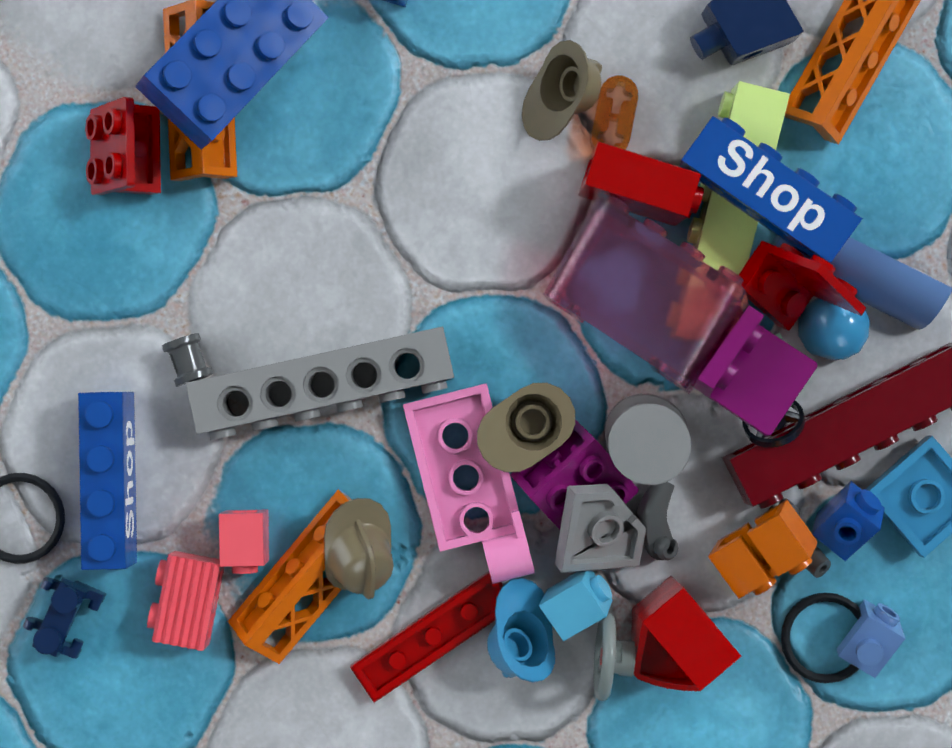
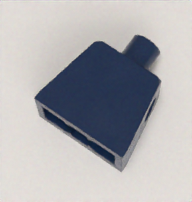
M712 0L701 13L707 28L691 36L690 41L700 59L703 60L721 50L728 63L735 65L793 43L804 30L786 0Z

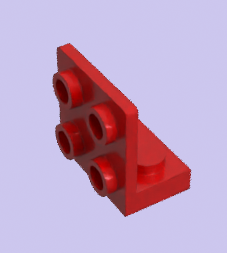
M761 241L733 282V285L777 326L788 331L793 327L813 296L860 316L866 310V307L855 297L858 292L857 289L848 282L833 275L836 268L817 255H812L810 259H807L801 252L786 243H782L780 247Z

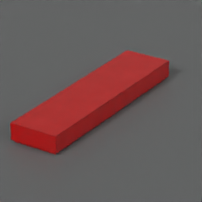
M486 572L350 665L351 670L372 701L375 703L494 622L496 598L503 583L492 584L490 572Z

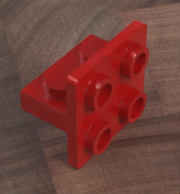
M122 97L91 109L85 125L86 137L90 140V159L86 166V178L88 183L91 184V194L104 195L118 192L155 195L161 193L160 110L156 106L134 104V99L131 97Z

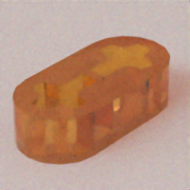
M615 75L603 83L596 103L590 134L592 150H594L598 141L605 143L604 140L598 139V134L606 133L610 121L617 122L615 136L621 138V143H615L614 146L624 150L628 147L638 102V89L630 78L623 75ZM616 86L623 87V95L629 97V101L622 102L618 114L611 113L613 98L607 97V92L612 93Z

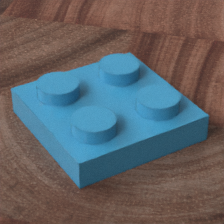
M927 435L866 488L876 495L881 505L885 507L884 516L912 549L923 558L952 534V458L933 436Z

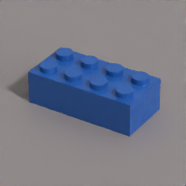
M217 0L143 75L135 87L202 150L214 140L329 17L312 0Z

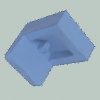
M864 599L859 606L861 617L837 647V653L840 658L876 678L903 643L905 636L900 623V617L895 611L882 603H878L875 606Z

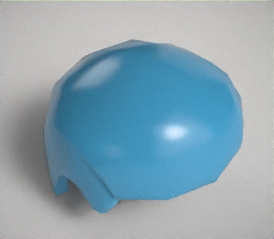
M817 298L808 303L798 319V336L806 350L811 354L830 360H845L861 351L869 337L870 319L866 310L860 316Z

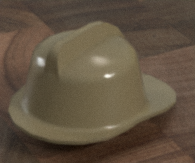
M572 40L560 41L552 47L545 58L543 66L528 89L523 101L522 121L528 135L538 141L551 140L558 136L569 124L574 114L587 111L594 106L599 98L602 65L596 60L587 58L580 44Z
M532 383L494 406L482 418L477 430V445L480 453L493 468L503 472H520L532 467L559 448L571 436L575 426V408L570 397L557 386L549 383Z
M356 498L343 503L332 513L326 523L324 534L325 572L327 579L334 587L362 594L367 599H373L375 591L382 587L391 577L394 563L391 554V524L389 515L380 503L372 499Z

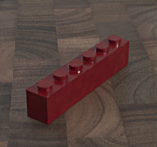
M948 343L805 415L803 431L795 440L786 445L766 448L750 443L722 457L744 503L753 507L759 505L760 509L772 506L784 498L781 492L797 485L798 489L807 488L822 479L821 472L833 466L837 470L847 468L861 460L859 453L871 447H874L876 451L889 447L899 441L898 433L912 427L913 431L924 429L938 421L936 414L948 408L952 411V343ZM798 422L785 425L780 430L774 431L770 436H765V439L778 438L788 434L795 428Z

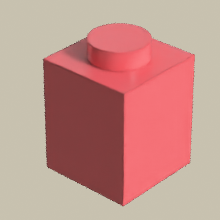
M268 509L225 510L219 514L220 567H232L233 574H252L258 572V566H264L269 561Z

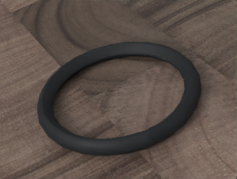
M11 473L0 477V487L11 482L31 483L41 488L49 496L56 512L54 531L50 539L40 549L23 555L6 553L0 549V560L14 564L29 563L47 555L57 545L64 529L65 510L58 493L47 481L32 474Z
M813 594L799 601L787 614L781 631L782 651L790 666L802 677L819 683L839 682L853 675L859 668L850 664L844 670L833 674H818L806 669L798 662L792 652L790 644L791 627L799 613L815 603L826 601L840 604L850 610L857 620L861 617L860 609L850 599L838 594Z

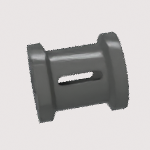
M199 333L180 337L162 345L163 351L169 353L177 374V378L174 380L176 387L213 374L212 368L206 367L198 342L201 340Z

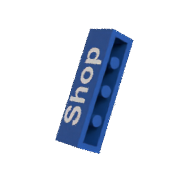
M712 116L681 159L679 167L700 173L699 182L809 258L812 255H817L831 263L863 219L854 213L857 210L856 206L839 194H834L831 197L817 188L820 182L807 171L797 168L794 172L780 162L783 158L781 154L769 145L760 143L759 146H756L743 137L746 132L736 122L726 117L720 121Z
M134 392L78 393L81 570L127 569L137 563Z

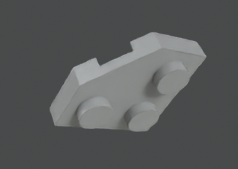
M608 484L568 486L554 564L561 573L637 567L640 564L646 527Z

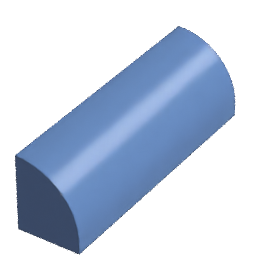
M775 235L771 243L777 247H780L782 243L790 245L777 235ZM851 237L848 238L830 263L836 268L833 273L835 277L848 282L857 289L858 292L855 297L859 301L918 330L925 328L933 321L952 292V287Z

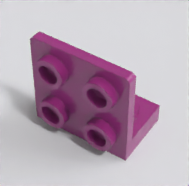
M749 305L699 376L694 388L763 435L770 436L818 365L814 360L760 326L759 324L764 315Z
M576 419L571 436L559 448L532 467L510 474L529 498L559 530L561 528L568 486L608 484L625 504L639 492L637 486L615 467L610 455Z

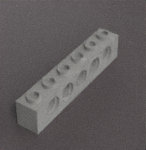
M442 326L187 382L185 384L196 434L209 432L210 440L236 435L235 426L251 423L253 431L278 426L277 417L294 413L295 422L321 416L319 408L336 404L337 411L342 412L363 407L362 398L379 395L380 403L406 398L404 389L421 385L423 394L448 388L446 380L455 377ZM407 353L415 355L420 362L418 374L410 379H404L399 376L395 368L397 359ZM362 363L372 364L377 371V380L369 388L358 386L354 380V371ZM320 372L330 374L334 380V390L327 397L316 395L312 389V380ZM279 381L288 384L292 392L289 403L283 407L274 404L270 398L272 386ZM235 391L243 392L249 401L247 411L241 416L233 414L228 407V399Z

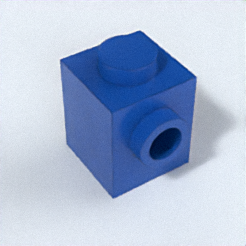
M850 481L817 512L812 534L846 561L881 530L885 507L881 505L880 500L871 491L861 489Z

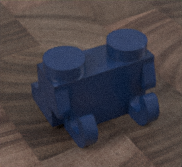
M44 577L40 587L46 591L50 589L56 590L51 597L49 609L44 620L27 617L23 627L29 631H32L33 628L38 630L34 635L32 647L39 653L50 654L54 657L63 654L76 659L80 655L84 642L74 638L72 643H69L65 639L83 599H90L88 608L98 611L106 593L78 580L72 582L62 578L59 581Z

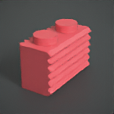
M173 551L168 554L167 560H160L155 584L162 586L159 603H152L147 620V628L154 629L153 642L186 647L198 651H204L211 641L224 567H220L219 559Z

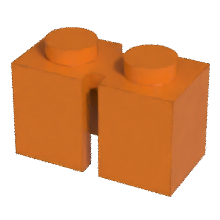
M788 500L755 518L754 522L757 526L754 528L748 522L721 538L710 552L709 559L738 599L750 592L760 595L776 583L777 580L774 576L777 575L779 577L787 571L790 575H795L812 563L811 557L818 541Z

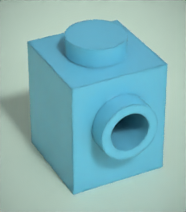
M592 570L577 571L548 588L539 607L561 639L565 641L607 617L613 601L612 592L608 583L601 575L596 576Z

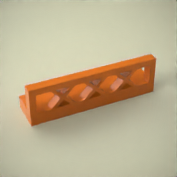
M189 0L163 9L165 53L181 38L179 18L185 16L186 29L183 33L184 35L215 2ZM235 117L202 150L168 119L170 180L184 181L199 177L220 179L237 177ZM188 147L191 148L192 167L186 168L185 152Z
M844 0L792 90L785 118L813 126L824 140L839 145L921 0ZM862 16L864 23L860 30L844 38L842 32L847 23ZM841 53L843 60L838 69L823 76L821 69L826 60ZM820 91L821 98L813 113L799 109L806 96Z
M339 489L227 621L245 646L278 664L282 662L342 590L334 587L327 578L323 579V571L325 570L324 534L326 523L338 507L352 500ZM313 594L311 604L306 609L295 612V605L304 596ZM286 627L285 635L275 647L265 643L273 631Z

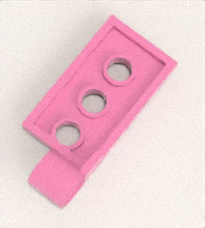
M487 383L403 404L439 551L482 541L492 584L534 574V566L510 473L493 468L482 457L477 445V430L481 420L493 408ZM459 423L467 429L468 440L462 447L451 448L445 444L443 430L449 424ZM462 465L474 467L479 475L477 484L469 490L460 489L453 480L455 470ZM473 507L482 508L489 515V523L481 531H472L464 523L465 513Z

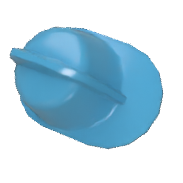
M524 578L512 579L502 586L496 598V624L488 636L487 650L490 659L502 671L504 677L513 678L517 676L522 680L533 683L543 681L552 673L555 665V648L552 624L539 607L544 592L533 581Z

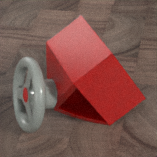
M670 576L632 608L631 641L616 640V623L611 613L608 612L607 617L599 621L594 652V693L599 701H606L611 694L614 673L619 676L632 677L634 674L638 680L667 689L701 691L742 656L686 589Z

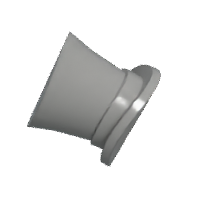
M635 394L617 403L607 417L604 431L605 443L615 467L625 477L643 485H657L674 479L683 471L691 453V437L683 414L673 403L653 394Z

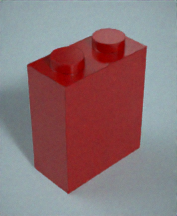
M598 141L590 155L578 196L676 226L684 219H689L692 213H697L704 194V188L698 186L701 177L700 173Z

